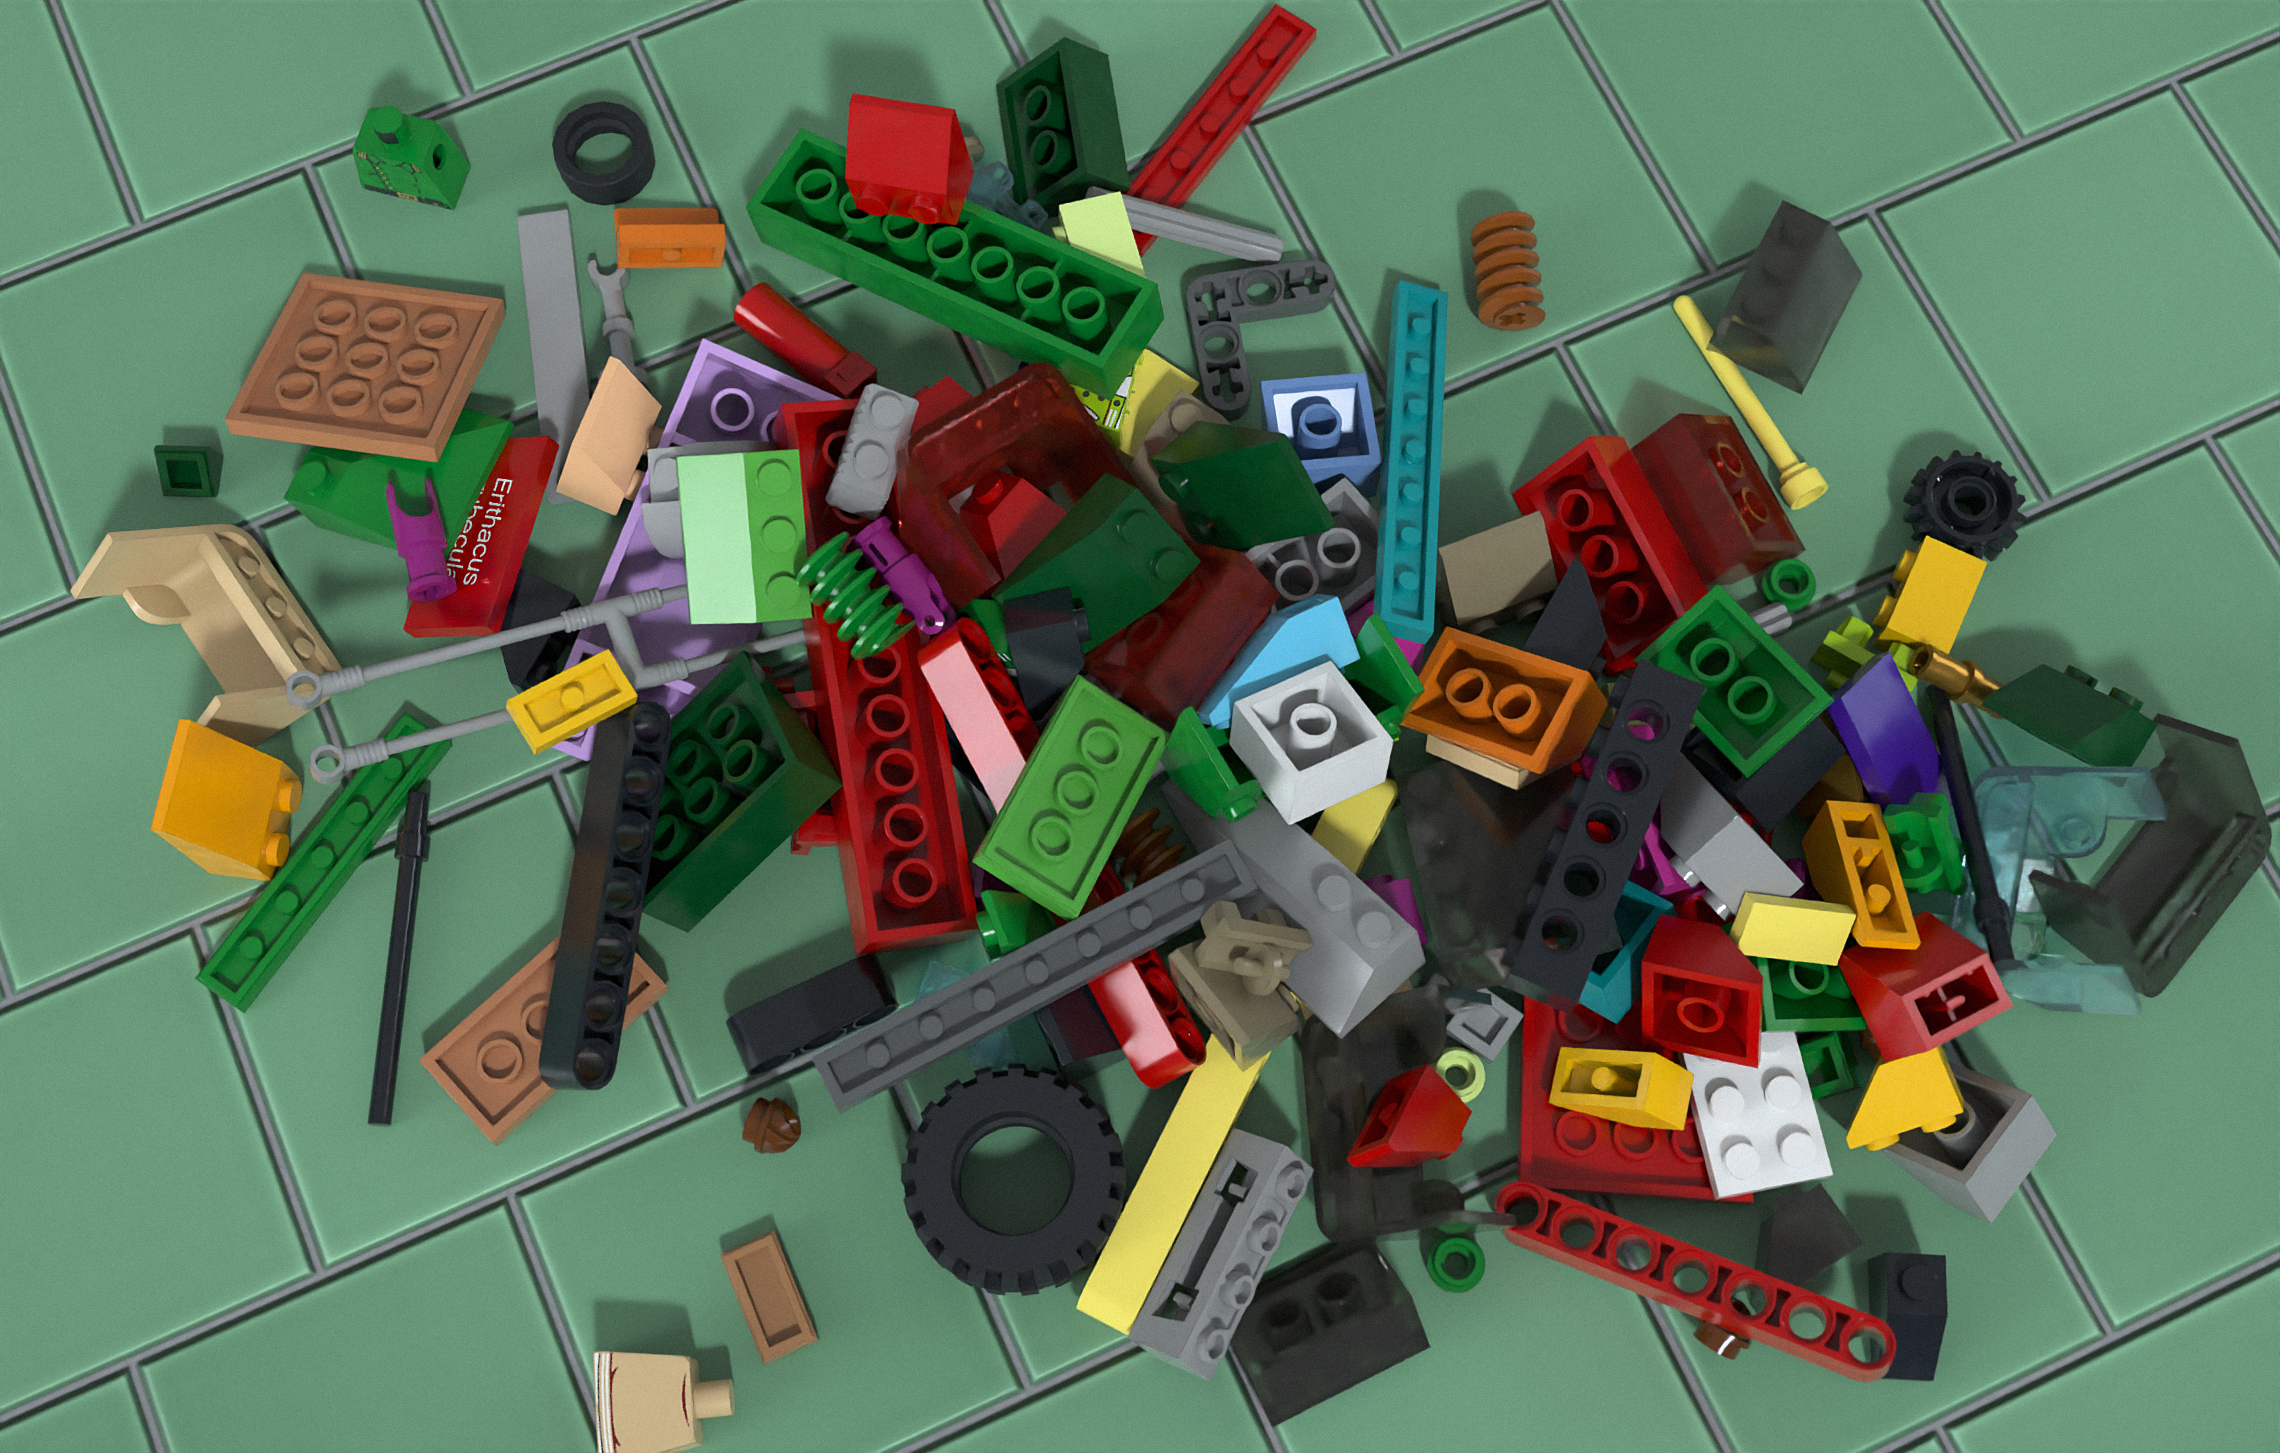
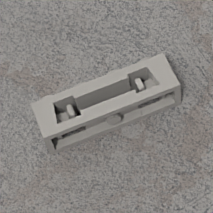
M1233 1128L1127 1338L1157 1359L1210 1381L1219 1362L1227 1352L1229 1342L1246 1307L1254 1297L1255 1289L1273 1253L1279 1247L1281 1236L1298 1202L1306 1192L1307 1184L1314 1169L1286 1145ZM1238 1162L1246 1168V1171L1239 1185L1231 1183L1229 1193L1234 1194L1230 1204H1228L1220 1194ZM1175 1283L1187 1287L1185 1294L1177 1292L1173 1298L1178 1307L1172 1319L1159 1317Z

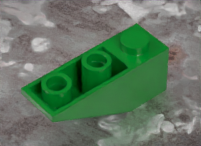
M993 890L980 893L985 911L975 914L990 964L1058 929L1049 910L1024 894Z

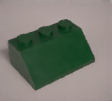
M1063 37L996 85L1017 219L1028 221L1059 216V205L1084 200L1087 190L1092 186L1113 192L1120 191L1121 194L1131 189L1108 54Z

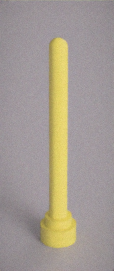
M1687 295L1677 297L1673 304L1676 314L1782 474L1779 478L1782 484L1780 493L1791 510L1801 509L1816 501L1829 488L1818 469L1810 468L1806 462H1799L1693 299Z

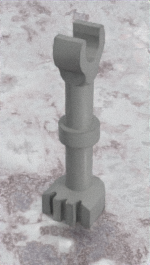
M596 260L589 261L587 267L588 274L593 286L601 292L606 316V321L602 325L604 340L610 344L612 357L621 360L649 392L647 373L644 369L635 367L631 346V341L635 338L634 325L627 318L623 295L624 289L629 284L631 278L629 268L618 269L617 266L613 274L602 275ZM604 370L597 374L598 382Z

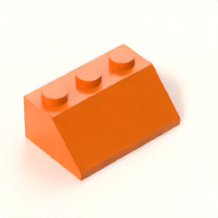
M1446 626L1418 676L1425 690L1400 725L1542 774L1584 751L1608 705L1607 700L1588 671Z

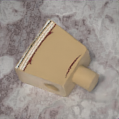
M608 1351L593 1352L598 1453H679L703 1445V1418L729 1416L735 1413V1395L732 1379L700 1382L698 1360L692 1357Z

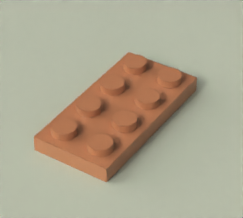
M561 934L419 1059V1062L496 1146L558 1091L549 1087L542 1080L539 1072V1056ZM636 952L622 1033L670 990Z

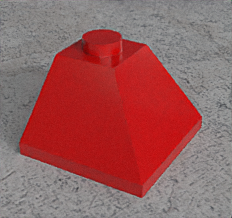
M994 470L991 474L983 477L972 489V496L960 508L956 584L962 591L986 600H996L991 594L1068 512L1022 477Z

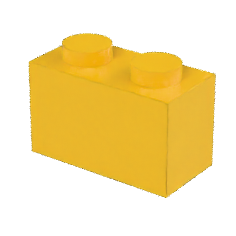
M1929 536L1923 539L1914 552L1905 549L1892 575V579L1900 582L1894 597L1887 594L1884 596L1872 621V624L1880 627L1873 646L1887 651L1891 644L1896 642L1902 643L1916 651L1922 645L1930 644L1936 647L1937 650L1949 655L1988 562Z

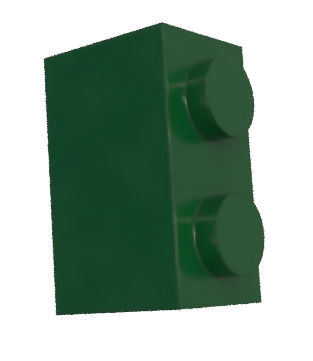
M2041 664L1987 695L1982 706L2034 737L2121 782L2128 775L2158 725L2139 712L2144 702L2116 687H2113L2108 695L2094 689L2099 680L2071 665H2068L2064 673H2061L2045 664Z

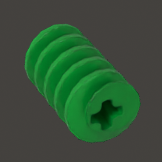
M846 531L833 537L817 549L804 562L795 580L800 588L816 585L809 597L814 606L830 603L823 615L827 624H834L845 620L839 628L837 636L841 642L859 638L851 650V655L855 660H860L876 655L894 644L916 624V620L898 625L896 619L905 606L902 602L888 607L882 604L891 588L888 584L874 589L868 586L877 569L874 566L861 571L855 569V565L864 552L860 548L847 553L842 552L841 548L850 536Z

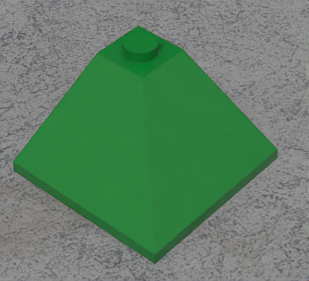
M463 408L438 463L313 446L307 452L283 498L319 528L397 550L386 502L387 482L391 481L393 484L399 508L406 515L422 517L429 514L424 490V479L428 477L434 488L448 547L443 551L446 562L515 425L509 420Z

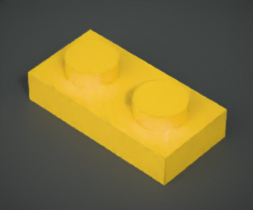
M607 649L508 699L506 709L533 753L537 755L635 704L638 695L610 650Z

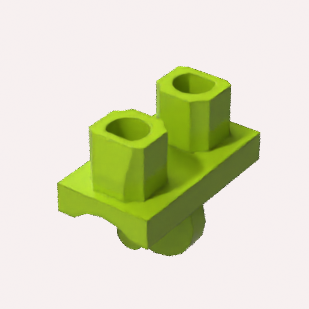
M1849 616L1835 632L1832 630L1828 632L1810 660L1812 663L1830 672L1824 684L1838 690L1872 656H1875V654L1864 649L1874 632L1870 625L1854 616ZM1893 642L1886 652H1890L1911 694L1919 680L1909 672V663L1915 650L1902 643Z

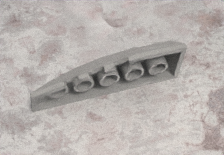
M1171 778L1159 787L1163 797L1198 854L1229 838L1231 839L1258 887V894L1237 904L1242 919L1249 920L1255 912L1267 908L1281 911L1287 927L1308 930L1313 945L1308 951H1301L1294 956L1289 965V978L1282 983L1340 1039L1426 963L1418 932L1296 823L1288 825L1276 807L1266 799L1262 798L1257 801L1259 808L1247 817L1235 823H1229L1226 817L1214 820L1177 786Z

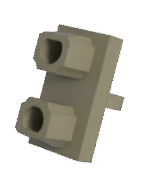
M1218 900L1200 919L1206 938L1193 954L1198 967L1234 972L1237 975H1241L1246 991L1253 995L1265 996L1272 993L1280 981L1285 982L1288 980L1290 975L1289 965L1292 959L1299 952L1308 951L1312 947L1313 942L1308 930L1287 927L1281 911L1265 908L1255 912L1249 920L1241 918L1236 903Z

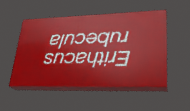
M537 436L507 440L446 560L448 575L455 578L457 590L452 595L436 601L417 602L412 600L403 630L414 638L486 636L500 632L560 446L551 437Z

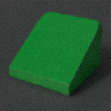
M1835 1031L1798 1044L1813 1101L1865 1086L1846 1033Z

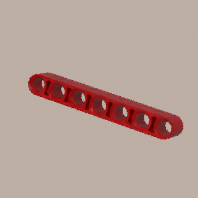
M1517 1181L1509 1183L1501 1189L1496 1197L1494 1207L1500 1230L1508 1241L1519 1247L1856 1381L1866 1383L1877 1381L1887 1374L1892 1365L1896 1350L1894 1333L1887 1323L1875 1316L1530 1182ZM1519 1203L1532 1204L1539 1210L1535 1220L1527 1225H1516L1509 1221L1507 1217L1511 1208ZM1571 1225H1586L1594 1232V1237L1587 1245L1577 1248L1569 1246L1562 1240L1563 1233ZM1629 1246L1642 1247L1651 1256L1647 1265L1636 1270L1625 1268L1619 1263L1617 1258L1620 1252ZM1695 1268L1704 1273L1708 1282L1701 1290L1691 1293L1678 1288L1674 1278L1682 1269ZM1750 1290L1758 1293L1763 1298L1765 1307L1758 1314L1744 1315L1736 1311L1731 1300L1738 1292ZM1797 1314H1813L1822 1322L1824 1331L1816 1338H1801L1793 1332L1789 1322ZM1859 1336L1872 1337L1881 1345L1884 1355L1875 1362H1862L1851 1353L1849 1343Z

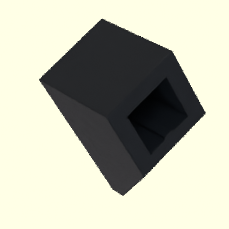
M520 568L500 632L559 617L562 611L572 610L573 608L582 607L574 593ZM561 630L500 646L509 681L518 694L556 675L558 669L556 662L565 647L575 643L580 630L571 631L570 633Z

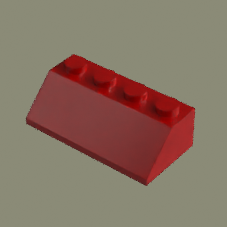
M1590 435L1512 493L1523 516L1540 511L1544 519L1555 575L1559 584L1574 559L1584 564L1608 636L1599 653L1608 658L1604 666L1608 677H1614L1635 668L1637 663L1634 659L1708 593L1624 437Z

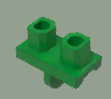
M1916 792L1912 795L1908 805L1888 804L1882 815L1896 854L1895 858L1903 885L1907 887L1909 893L1926 894L1931 890L1939 889L1955 896H1963L1969 885L1961 863L1964 856L1963 847L1960 839L1952 835L1947 820L1951 810L1946 795L1942 793Z

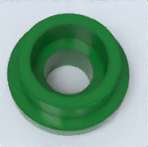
M1782 559L1772 563L1764 572L1761 579V591L1769 604L1782 602L1788 612H1795L1806 607L1813 599L1816 592V580L1811 569L1805 563L1796 559ZM1779 582H1791L1796 589V593L1788 594L1780 589Z
M1448 1234L1439 1238L1431 1246L1426 1260L1427 1271L1431 1280L1440 1289L1449 1293H1464L1474 1288L1482 1279L1485 1272L1484 1253L1472 1238L1463 1234ZM1455 1253L1463 1257L1466 1267L1462 1274L1454 1275L1446 1269L1445 1258L1447 1255Z

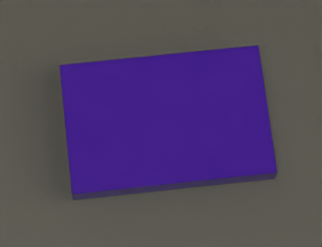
M1890 652L1872 656L1831 696L1834 702L1827 707V711L1873 804H1880L1883 815L1888 804L1908 805L1912 795L1919 792L1942 793L1946 795L1949 807H1951L1952 801L1941 757Z

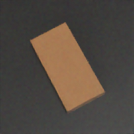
M771 1231L720 1254L763 1364L767 1365L820 1341L775 1231Z

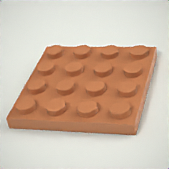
M303 273L225 417L229 432L234 435L438 463L506 316L503 299Z

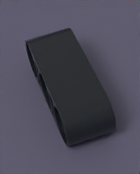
M867 954L845 962L735 1013L726 1021V1026L747 1075L752 1076L768 1072L869 1026L895 1012L899 1008V1004L877 955Z

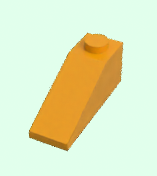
M1826 800L1801 841L1813 887L1825 902L1848 905L1857 915L1850 933L1861 946L1916 950L1921 942L1882 816L1880 804Z

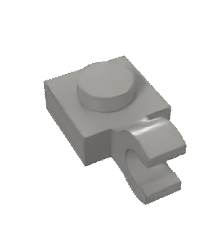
M1437 973L1430 977L1418 994V997L1428 1005L1452 1017L1443 1029V1032L1488 1064L1493 1062L1524 1016L1478 982L1466 995Z

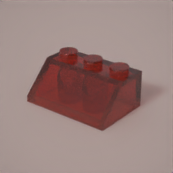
M1679 413L1631 448L1643 474L1656 494L1666 516L1679 536L1705 586L1734 584L1766 570L1772 563L1778 560L1791 559L1806 551L1731 416Z
M1183 540L1201 561L1198 566L1162 604L1093 648L1084 658L1085 665L1083 669L1150 716L1177 723L1182 710L1192 706L1196 712L1202 704L1203 697L1221 673L1225 672L1232 665L1237 652L1252 632L1263 624L1267 617V612L1280 597L1278 592L1243 552Z

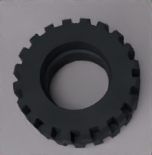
M1008 1063V1070L996 1072L992 1071L991 1066L975 1070V1078L963 1084L959 1079L955 1080L944 1088L946 1095L937 1104L930 1101L920 1114L923 1121L918 1130H911L905 1146L908 1150L907 1161L902 1164L901 1182L905 1189L903 1201L907 1215L914 1226L915 1233L942 1268L951 1272L956 1279L971 1287L975 1285L986 1289L988 1293L1005 1296L1006 1292L1021 1293L1022 1296L1039 1294L1040 1289L1053 1285L1058 1288L1072 1281L1071 1276L1083 1268L1087 1270L1098 1259L1099 1252L1108 1242L1118 1222L1120 1213L1123 1212L1126 1196V1169L1119 1135L1115 1133L1108 1113L1100 1103L1096 1104L1089 1097L1088 1090L1075 1080L1070 1084L1060 1079L1059 1072L1043 1066L1040 1072L1027 1070L1025 1063ZM1028 1127L1049 1136L1064 1153L1070 1169L1069 1192L1059 1213L1043 1227L1025 1234L1011 1235L999 1233L982 1225L967 1209L961 1193L960 1179L962 1167L970 1150L985 1136L1003 1128Z

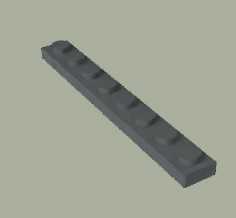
M1229 838L811 1058L837 1110L841 1114L1201 924L1200 919L1216 901H1228L1237 905L1258 894V887Z

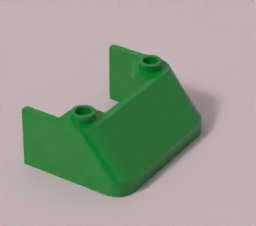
M1376 613L1367 618L1354 641L1361 659L1343 666L1345 670L1343 676L1394 740L1402 733L1398 725L1407 717L1425 688L1379 614ZM1190 706L1182 710L1160 758V762L1171 780L1214 820L1226 817L1229 823L1240 821L1259 808L1257 801L1267 797L1258 780L1254 779L1229 745L1231 727L1216 729L1214 725L1205 728L1194 708Z

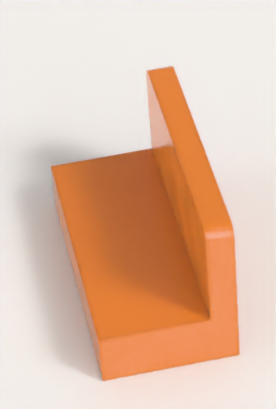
M617 208L614 211L618 269L722 268L726 246L724 224H719L718 211L716 209Z

